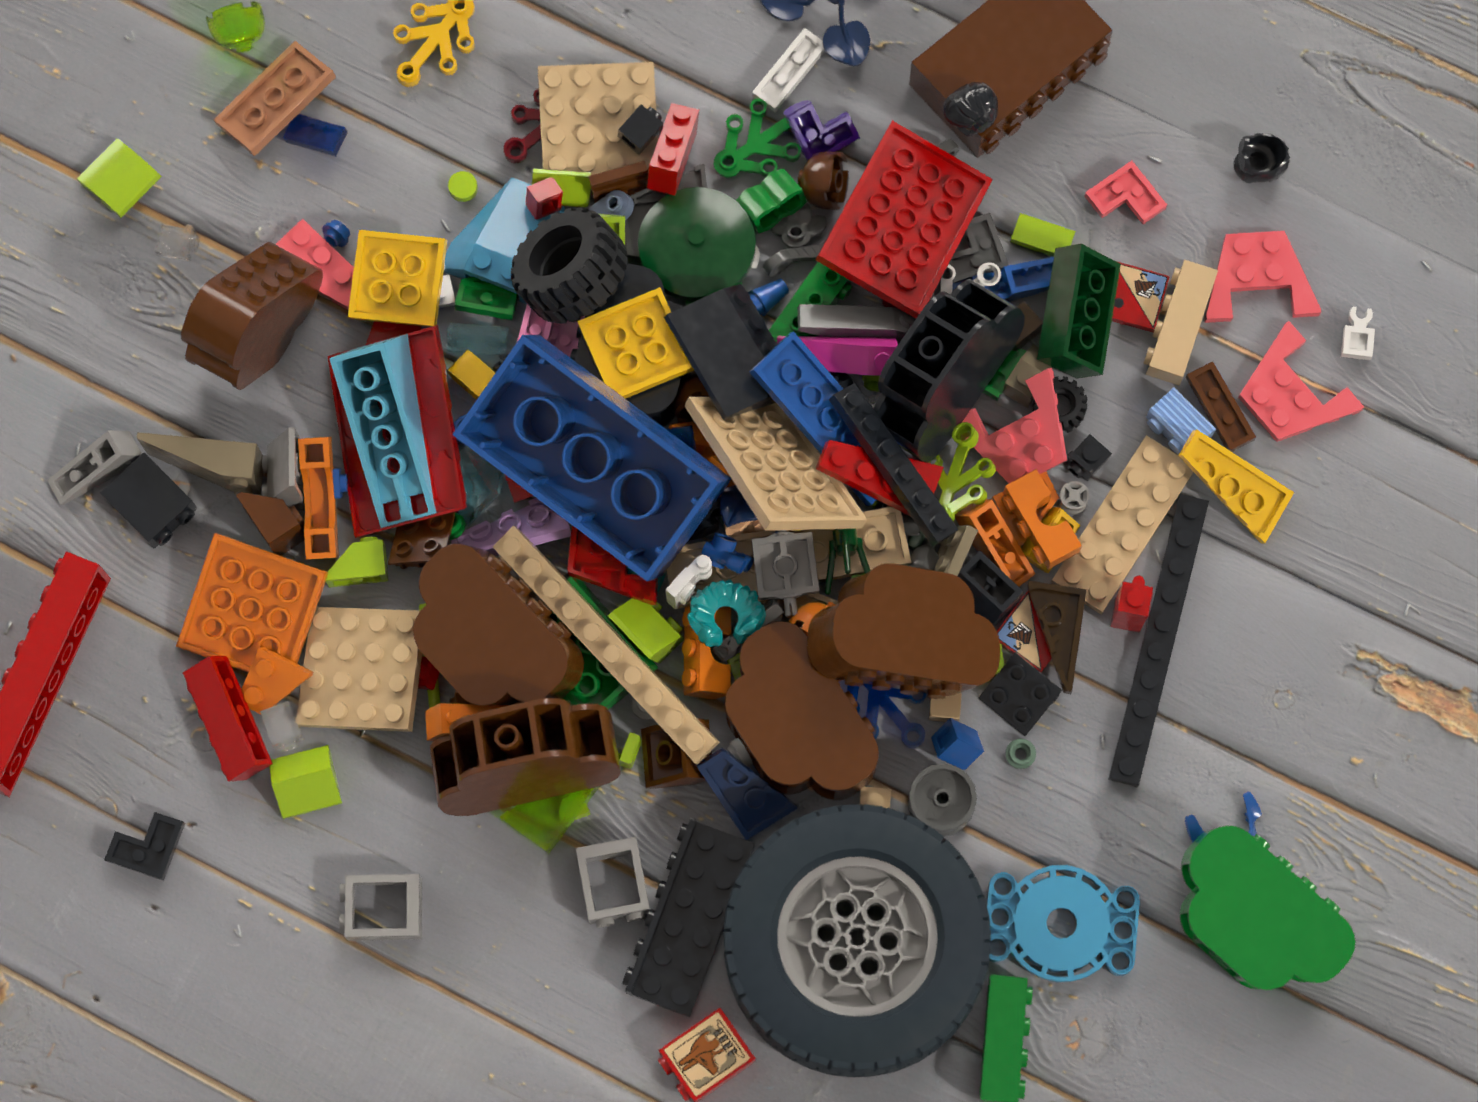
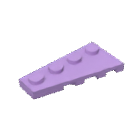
M534 498L528 501L529 506L516 512L510 509L501 513L502 516L492 523L484 521L465 530L461 536L451 540L452 544H464L484 549L494 556H498L499 554L493 546L512 526L518 527L535 546L570 537L572 530L571 524L540 500Z

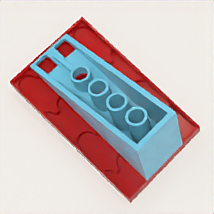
M438 325L329 355L328 363L345 474H347L348 496L355 538L467 508L457 438L452 435L455 432Z

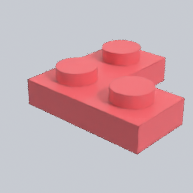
M1132 160L1086 191L1084 196L1101 218L1126 203L1142 225L1167 207L1166 202Z

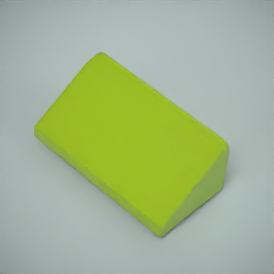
M533 169L531 185L550 177L555 179L563 191L561 206H589L590 181L588 176L591 173Z

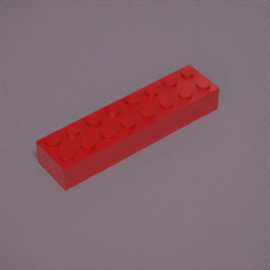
M67 551L63 558L57 560L53 570L55 576L50 586L47 585L41 594L40 601L42 604L38 612L33 613L29 619L27 626L28 634L25 640H21L16 647L14 654L16 659L13 666L8 668L2 677L1 683L3 687L0 691V794L9 798L111 580L99 564Z

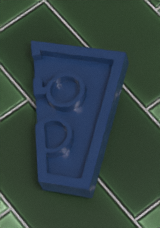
M723 747L697 764L701 774L745 840H748L798 809L793 801Z

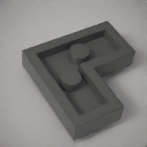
M991 213L972 218L965 232L970 248L955 252L948 264L953 266L956 271L953 283L972 279L973 276L977 275L978 268L987 262L996 264L1000 271L1004 266L1009 265ZM946 268L947 271H948L949 277L951 278V276H952V271H951L950 268ZM985 269L983 274L991 273L993 271L991 269Z

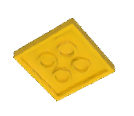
M359 230L348 318L424 327L437 325L448 240L445 238Z
M660 287L577 321L603 383L625 399L694 371L664 319L667 314L671 313V310Z

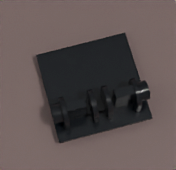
M1014 652L980 695L979 699L1022 735L1026 736L1049 706L1057 700L1062 689L1017 652Z

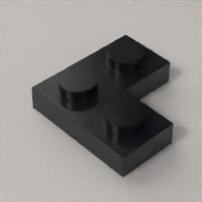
M154 812L144 841L115 831L104 860L108 863L164 881L185 823Z

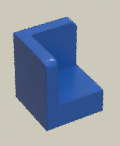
M949 718L931 736L937 757L962 770L967 769L984 752L978 732L952 718Z

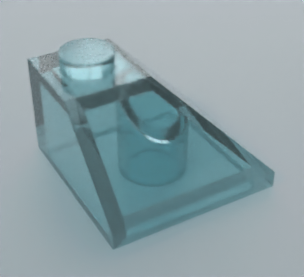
M466 445L459 453L467 508L455 512L464 518L466 527H468L502 493L504 473Z

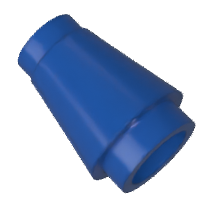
M779 278L776 281L752 289L748 293L759 314L765 316L789 293V289L786 283Z

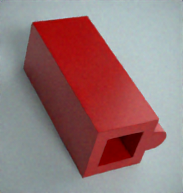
M1135 576L1132 583L1122 582L1115 598L1110 627L1140 633L1148 617L1153 587L1144 586L1145 580L1142 576Z

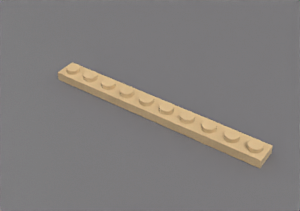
M512 526L495 543L493 548L695 764H699L720 743L518 527Z

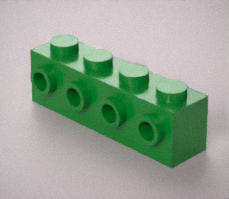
M817 262L769 329L774 340L777 342V336H787L793 331L797 336L819 337L818 335L798 331L797 308L799 304L836 305L840 299L844 301L853 289L851 281Z
M992 974L988 978L979 1102H1018L1019 1099H1024L1026 1081L1020 1080L1021 1067H1027L1028 1049H1023V1036L1029 1037L1030 1018L1025 1017L1026 1005L1032 1004L1033 987L1027 986L1028 978Z

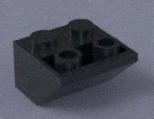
M980 550L958 574V577L968 585L972 592L974 613L988 619L994 627L1021 600L1024 592Z

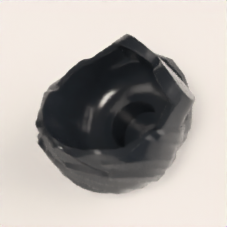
M972 82L961 86L948 96L943 105V114L946 121L956 126L967 137L987 130L993 125L998 115V98L992 88L983 82Z
M1256 133L1244 136L1239 143V153L1234 158L1233 166L1235 173L1246 183H1263L1276 180L1285 173L1289 166V148L1284 141L1272 134Z

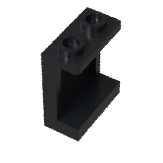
M145 452L100 492L103 498L132 525L153 549L158 545L166 544L172 538V532L179 525H185L191 521L195 515L194 511L197 509L194 502Z

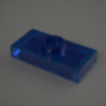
M298 114L290 122L283 139L286 143L337 156L348 131L343 126Z

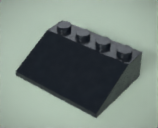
M742 283L723 288L664 317L723 420L776 403L749 371L778 343L774 340L764 319L757 311Z

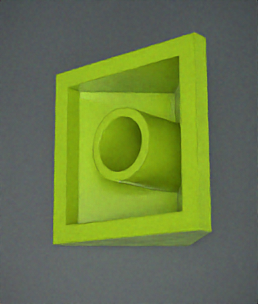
M329 745L271 759L273 763L270 766L271 784L283 819L343 804Z

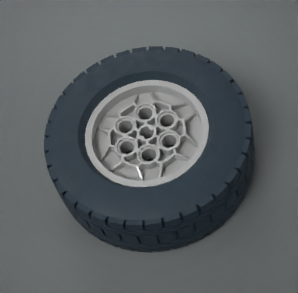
M866 804L833 806L803 815L778 829L755 850L745 863L734 883L726 907L723 928L724 959L729 983L738 1006L756 1032L779 1053L806 1068L828 1075L853 1078L879 1076L902 1070L931 1055L956 1033L968 1017L983 988L989 967L991 952L990 918L984 894L974 872L960 852L932 827L903 812L881 806ZM847 902L851 904L854 912L849 917H841L836 912L838 904ZM878 906L884 911L885 916L880 921H873L868 917L867 910L870 907ZM822 927H829L833 930L835 937L829 942H823L818 939L817 931ZM854 931L861 932L864 943L860 946L851 944L852 937L850 933ZM884 935L893 936L897 946L892 950H885L880 946L879 939ZM834 956H841L846 960L847 966L842 971H835L829 965L830 959ZM873 960L878 966V971L874 975L864 974L860 968L863 961Z

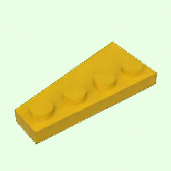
M1193 430L1178 456L1261 544H1265L1294 492L1199 430Z

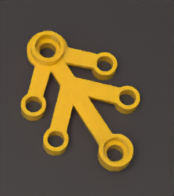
M448 0L446 4L433 6L415 3L411 7L412 18L419 23L431 17H445L439 24L414 28L400 24L394 28L393 35L395 41L399 44H407L411 40L428 38L410 61L403 62L398 66L397 77L401 85L413 87L419 83L421 78L419 69L438 45H440L441 52L439 62L441 72L445 75H453L457 71V63L452 54L449 31L457 22L459 37L457 38L458 50L464 54L473 51L475 44L473 37L470 35L468 19L473 15L475 9L473 0ZM463 3L465 5L463 9L458 10L455 8L457 4ZM419 9L425 11L421 16L415 15V12ZM401 31L407 32V35L403 38L397 36ZM464 40L471 42L467 47H463L460 44ZM447 62L453 63V67L450 69H446L443 66ZM410 68L413 70L410 75L403 74L405 69Z

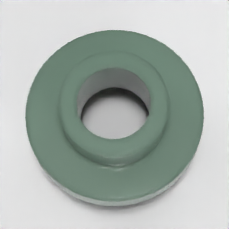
M1015 739L1006 748V760L1016 769H1026L1035 761L1036 749L1026 739ZM1019 749L1025 751L1026 758L1018 759L1015 756V751Z

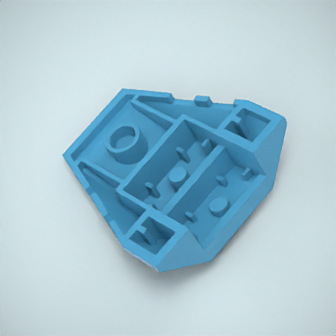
M512 177L450 243L445 256V273L460 279L468 278L470 275L518 294L514 290L511 280L513 257L518 254L517 248L520 243H524L527 239L526 235L531 230L534 231L538 227V223L542 220L550 219L552 215L550 214L535 220L525 204L527 187L531 184ZM561 206V210L558 212L564 213L565 206ZM519 296L520 302H522V303H524V304H527V303Z

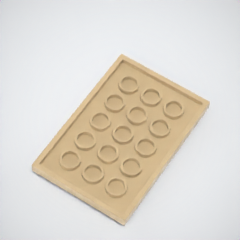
M710 397L688 398L684 405L765 531L863 528L867 518L844 484L815 469L821 455L820 452L777 403L723 420Z

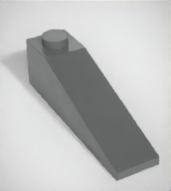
M799 304L797 308L798 331L822 337L896 338L899 344L916 320V318L895 307Z

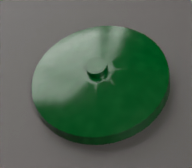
M704 187L677 190L676 195L668 194L661 198L646 214L638 236L640 261L643 267L652 270L658 275L666 294L681 300L697 301L723 288L738 285L744 280L752 267L755 257L756 239L754 227L744 208L727 194Z

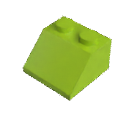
M631 598L613 610L608 617L650 660L660 664L684 641V637L680 633L683 628L672 616L666 619L659 612L663 607L657 600L656 605H650Z

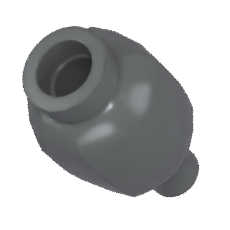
M926 539L924 545L915 548L910 557L911 564L907 566L935 571V565L939 559L938 553L935 550L937 545L932 547Z

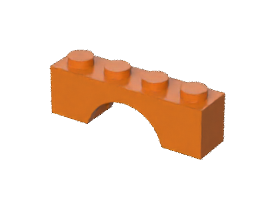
M332 437L298 439L305 503L304 539L306 560L336 558L339 556L336 499L334 498Z

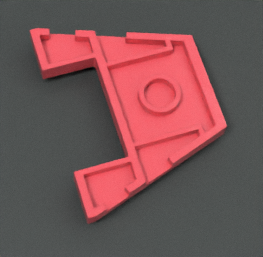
M1285 231L1226 234L1218 262V273L1205 315V323L1232 321L1231 292L1290 289L1293 318L1320 316L1321 308Z
M1290 321L1285 323L1238 397L1276 442L1312 430V428L1322 424L1335 422L1342 417L1357 414L1364 408L1348 387L1323 405L1289 367L1284 359L1306 342V339Z
M1048 368L1025 380L1038 406V409L990 435L976 408L971 409L962 421V423L968 422L972 424L979 434L978 443L973 448L983 458H989L995 464L996 471L1008 483L1019 479L1035 469L1041 474L1067 461L1062 423L1059 422L1058 398L1054 390V372L1052 368Z

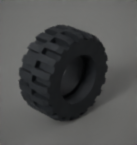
M570 208L565 209L564 213H554L550 219L542 220L538 223V227L526 235L527 239L524 243H520L517 248L518 254L514 255L512 260V286L518 295L543 320L564 324L567 321H579L582 316L588 317L594 313L597 307H602L606 304V299L610 295L613 296L618 290V283H622L625 276L623 270L627 269V250L621 238L598 213L589 209L577 208L576 210Z

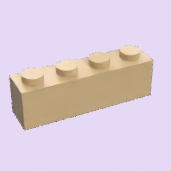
M1185 259L1181 269L1175 267L1170 284L1174 285L1175 288L1172 295L1166 294L1161 311L1166 312L1163 322L1157 321L1152 336L1157 338L1155 348H1148L1143 363L1149 365L1146 375L1180 386L1218 270Z

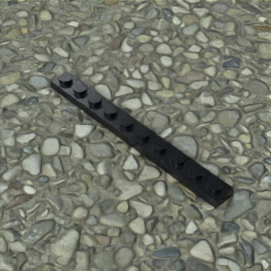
M1181 493L1178 497L1108 780L1137 788L1139 786L1209 504L1208 500Z

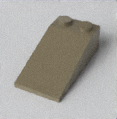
M137 432V440L148 455L227 490L234 491L235 495L240 492L261 494L264 474L262 468L263 454L256 443Z

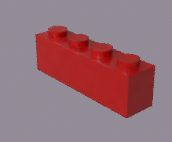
M208 656L184 671L183 675L187 682V689L192 694L198 708V715L205 725L210 744L216 751L221 763V770L228 782L247 780L271 766L273 763L249 706L244 699L243 692L228 657Z

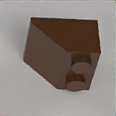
M240 492L236 495L273 553L282 556L305 541L303 532L305 523L294 505L288 508L283 499Z
M698 719L710 731L709 720ZM659 724L641 729L646 789L689 786L707 782L698 769L697 764L692 761Z

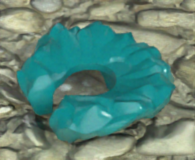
M730 579L727 581H713L708 586H705L703 590L698 589L697 594L691 598L690 613L687 615L691 628L698 635V640L703 642L705 646L719 647L723 643V632L714 619L715 612L719 608L731 607L736 611L738 622L734 629L733 638L738 645L744 644L751 634L762 627L765 622L766 611L762 603L758 601V595L755 590L750 591L749 586H743L740 582L734 583Z

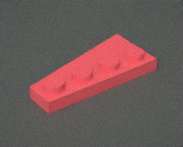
M301 219L276 245L322 269L323 280L318 294H323L332 299L334 303L349 310L354 267L304 219Z

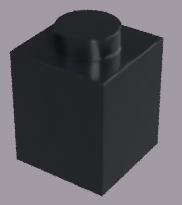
M641 104L618 129L617 137L640 155L661 132L663 128L662 116L652 107L647 109Z

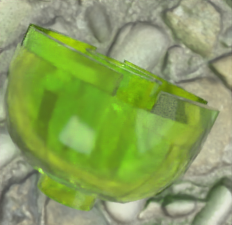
M250 1L252 7L244 8L242 2L231 4L213 11L212 19L207 16L206 22L215 42L226 49H236L237 53L253 49L252 44L259 41L264 34L266 26L260 2Z

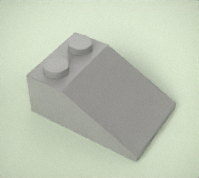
M290 427L267 445V455L262 457L263 473H267V484L262 486V496L283 499L288 508L294 505L297 510H305L303 481L299 463L298 439L300 437L295 427Z

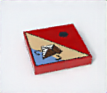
M1118 262L1121 264L1112 321L1154 333L1170 276Z
M1027 591L999 627L997 633L1003 648L1012 654L1017 652L1042 673L1052 659L1029 591Z

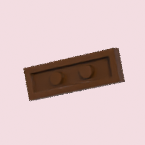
M1213 361L1186 375L1189 385L1226 449L1233 452L1256 439V435Z

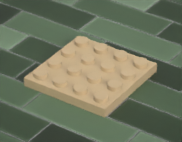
M654 62L538 66L543 169L589 172L591 175L645 161L649 172V164L658 142V135L640 155L617 137L618 129L641 104L647 109L652 107L656 110Z
M317 607L307 636L303 666L314 673L312 677L301 684L296 725L313 728L412 732L422 652L418 649L414 640L413 627L415 619L421 610Z

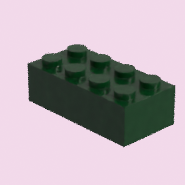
M1082 243L1055 249L1037 360L1076 379L1103 375L1121 267L1120 263Z

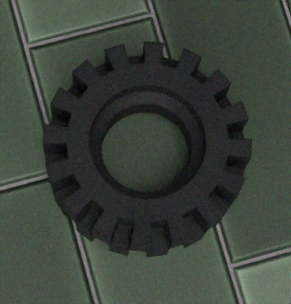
M1057 376L1053 379L1055 394L1067 397L1072 406L1067 414L1059 415L1062 430H1066L1069 433L1083 421L1087 411L1088 398L1087 395L1083 394L1084 388L1077 386V381L1073 379L1072 382H1069L1068 377L1064 376L1062 380H1059ZM1035 400L1033 402V411L1038 409Z

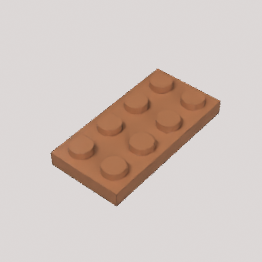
M294 41L214 119V122L255 157L336 78V75L329 67Z

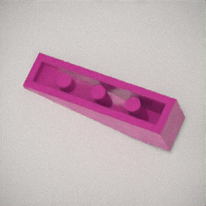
M777 336V343L782 341L786 336ZM798 336L829 372L880 375L887 360L898 346L896 338Z

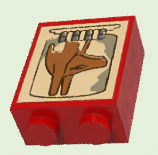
M720 1007L659 1049L662 1057L657 1060L667 1075L673 1073L680 1083L675 1087L685 1102L690 1098L693 1102H699L756 1062V1058Z

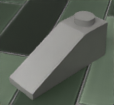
M108 430L47 481L60 505H65L122 473L142 453L130 431Z

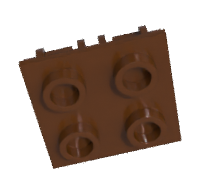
M455 512L398 526L388 565L399 566L401 569H406L407 567L422 568L440 549L448 546Z

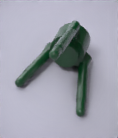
M835 529L832 531L833 540L829 541L830 553L825 585L826 595L831 593L836 552L838 556L843 557L846 574L851 573L850 556L856 554L855 550H857L864 573L866 574L870 571L863 549L862 538H857L856 529Z

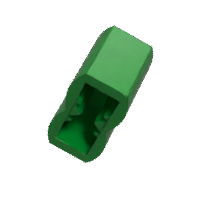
M785 169L768 174L761 184L744 190L736 200L747 212L754 229L759 234L770 230L782 218L794 214L807 202L803 190Z

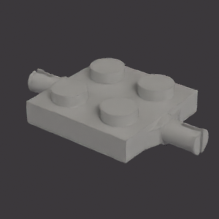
M775 530V533L768 537L752 539L759 600L775 598L784 600L785 617H791L790 605L792 616L796 615V598L802 595L819 593L812 532L796 534L787 532V530Z

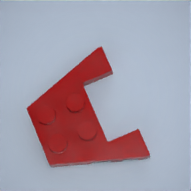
M572 525L567 567L569 576L641 602L656 605L658 578L647 582L639 575L627 574L628 567Z

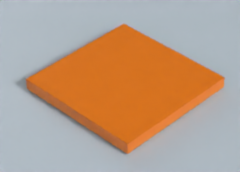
M214 533L176 647L203 657L227 656L232 667L245 672H249L260 647H265L298 664L329 572L228 536Z

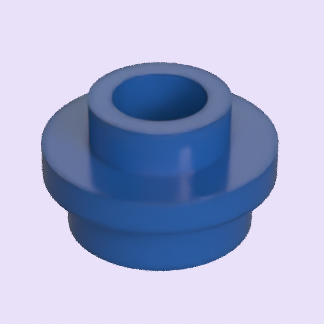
M332 220L322 227L323 237L331 246H346L349 241L350 231L342 222Z

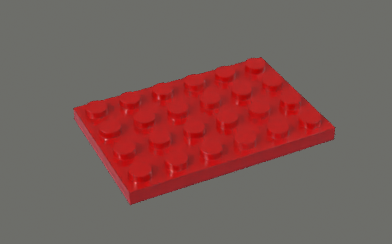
M892 120L815 260L917 319L933 295L993 179Z

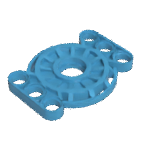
M1051 865L1038 869L1024 877L1019 884H1017L1011 874L999 872L989 882L987 909L990 918L991 941L995 939L1001 940L1006 946V951L1003 955L997 957L990 953V961L995 963L1002 962L1012 953L1015 960L1028 972L1041 979L1053 982H1073L1086 978L1098 971L1104 964L1113 975L1124 976L1132 970L1135 963L1140 905L1139 894L1131 886H1121L1111 894L1107 886L1096 876L1081 868L1069 865ZM1056 871H1069L1076 873L1075 878L1057 876ZM1049 872L1048 878L1042 879L1035 884L1031 882V879ZM1082 876L1093 881L1099 889L1096 891L1089 884L1081 880ZM1007 879L1011 884L1010 893L1007 895L996 893L994 890L996 880ZM1023 885H1025L1027 888V891L1024 894L1020 890L1023 887ZM1121 892L1130 893L1134 899L1133 906L1128 909L1121 908L1117 903V895ZM1105 894L1108 899L1106 903H1104V901L1101 898V895ZM996 909H1003L1008 914V922L1003 926L995 925L991 920V914ZM1056 909L1069 910L1076 919V930L1067 938L1055 937L1047 928L1046 921L1048 915ZM1120 922L1127 923L1131 928L1130 937L1127 939L1118 938L1114 933L1116 924ZM1017 945L1019 946V948H1020L1021 951H1022V952L1019 953V954H1018V952H1017L1016 949H1015V947H1016ZM1123 953L1127 956L1129 964L1126 969L1118 970L1113 967L1111 959L1114 954ZM1099 954L1102 958L1100 962L1095 959ZM1027 957L1033 964L1039 966L1041 971L1032 968L1023 959ZM1088 964L1093 967L1085 973L1074 976L1075 970L1081 969ZM1047 971L1066 972L1067 977L1048 975Z

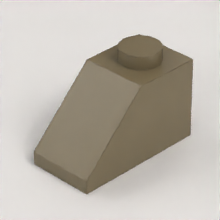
M1035 344L1020 358L1006 380L1003 394L1026 408L1029 407L1034 398L1025 380L1048 368H1054L1037 360L1039 347Z

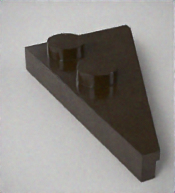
M1029 581L1027 588L1062 691L1065 694H1071L1087 589Z

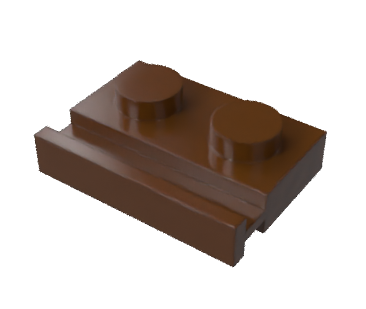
M645 161L588 176L594 204L614 190L623 191L631 196L646 189L648 169Z

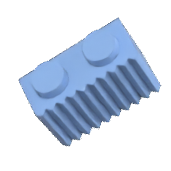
M1175 387L1151 407L1146 416L1150 429L1157 435L1162 433L1169 441L1168 445L1171 450L1178 455L1193 430H1199L1209 438L1213 436L1216 430Z

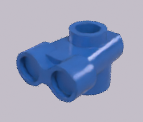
M715 533L712 541H707L702 549V555H706L711 559L712 566L724 569L726 566L727 569L741 574L743 571L747 573L754 562L753 557L735 551L737 540L722 533Z

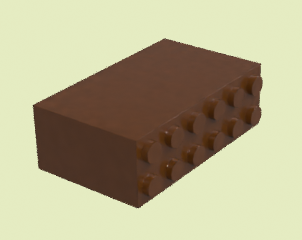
M988 0L911 62L909 85L978 158L983 153L990 154L1000 144L999 140L1005 135L1010 137L1015 134L1021 127L1020 123L1026 118L1032 119L1037 116L1043 109L1042 105L1048 100L1055 101L1065 91L1064 87L1070 82L1075 84L1080 81L1086 74L1085 70L1091 65L1098 66L1108 56L1107 50L1111 44L1110 38L1113 30L1085 0ZM972 82H983L992 88L998 98V115L993 125L987 130L967 137L956 126L946 121L943 114V105L948 96L961 86Z

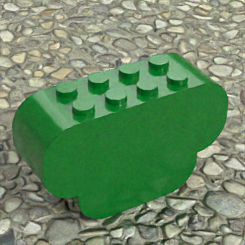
M1221 826L1199 835L1185 851L1181 862V874L1191 892L1182 903L1180 923L1187 937L1231 977L1247 988L1272 990L1284 986L1291 979L1307 983L1326 982L1334 978L1346 966L1355 950V935L1348 921L1339 914L1341 908L1330 898H1321L1315 892L1317 887L1305 876L1299 878L1291 871L1294 866L1281 855L1278 857L1274 856L1268 850L1270 845L1258 834L1252 836L1246 830L1236 826Z

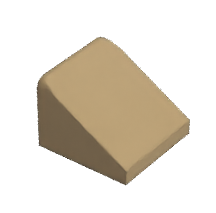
M962 693L946 696L944 699H931L929 720L946 722L949 718H952L959 722Z

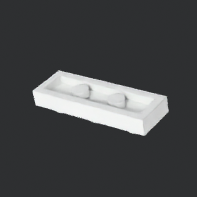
M804 28L753 90L752 97L763 99L767 103V107L776 112L825 52L823 40Z

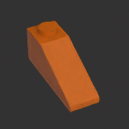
M986 499L980 505L972 503L955 514V519L960 526L970 525L978 530L972 543L977 551L980 550L1016 585L1021 586L1036 574L992 499Z

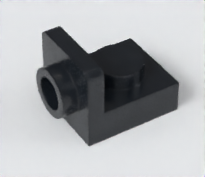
M1089 434L1074 451L1071 450L1065 462L1068 464V470L1075 477H1083L1088 481L1111 457L1112 453Z

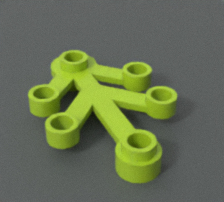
M968 422L960 423L954 428L952 438L957 443V448L948 475L943 468L938 481L942 489L939 502L953 522L955 514L972 503L980 505L987 499V492L979 484L970 486L966 494L953 501L955 493L979 477H992L996 471L995 464L989 458H981L974 467L961 475L969 449L976 446L979 438L977 430ZM937 455L934 458L936 459L934 464L943 466L942 458ZM986 465H989L988 469L982 471ZM980 492L979 496L974 497L975 493Z

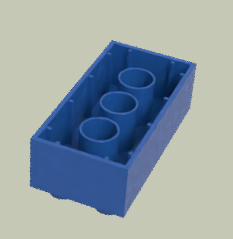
M522 335L452 434L647 582L663 576L732 480L731 477L541 335Z

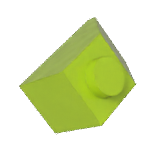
M363 537L360 539V542L352 543L329 569L326 579L328 587L389 581L386 546L383 540H378L377 537Z

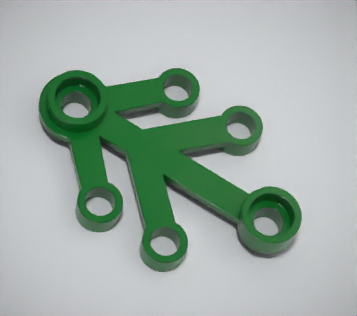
M756 98L750 103L751 121L747 143L737 149L738 133L743 130V118L738 114H732L727 118L726 128L728 133L725 149L718 152L714 158V168L720 176L730 178L742 171L761 174L763 177H766L768 174L777 171V163L771 158L764 159L761 163L745 160L752 154L785 158L788 162H796L800 159L801 148L797 143L790 142L785 146L768 144L791 129L786 118H783L760 134L762 120L767 113V103L763 99ZM756 105H761L764 109L760 112H757L753 109V107ZM738 121L740 125L734 128L730 126V123ZM795 149L798 153L795 156H790L787 151ZM725 159H732L733 164L726 166L723 164V161ZM766 165H772L774 170L766 172L763 168Z

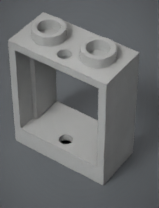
M630 837L576 848L589 923H596L597 928L614 925V920L626 918L627 922L645 919L644 914L649 913L650 907L637 838ZM632 855L640 903L595 911L587 863Z
M420 874L345 875V884H340L339 891L340 902H345V914H340L339 930L340 933H344V937L348 941L422 939V877ZM407 885L406 928L355 929V886Z

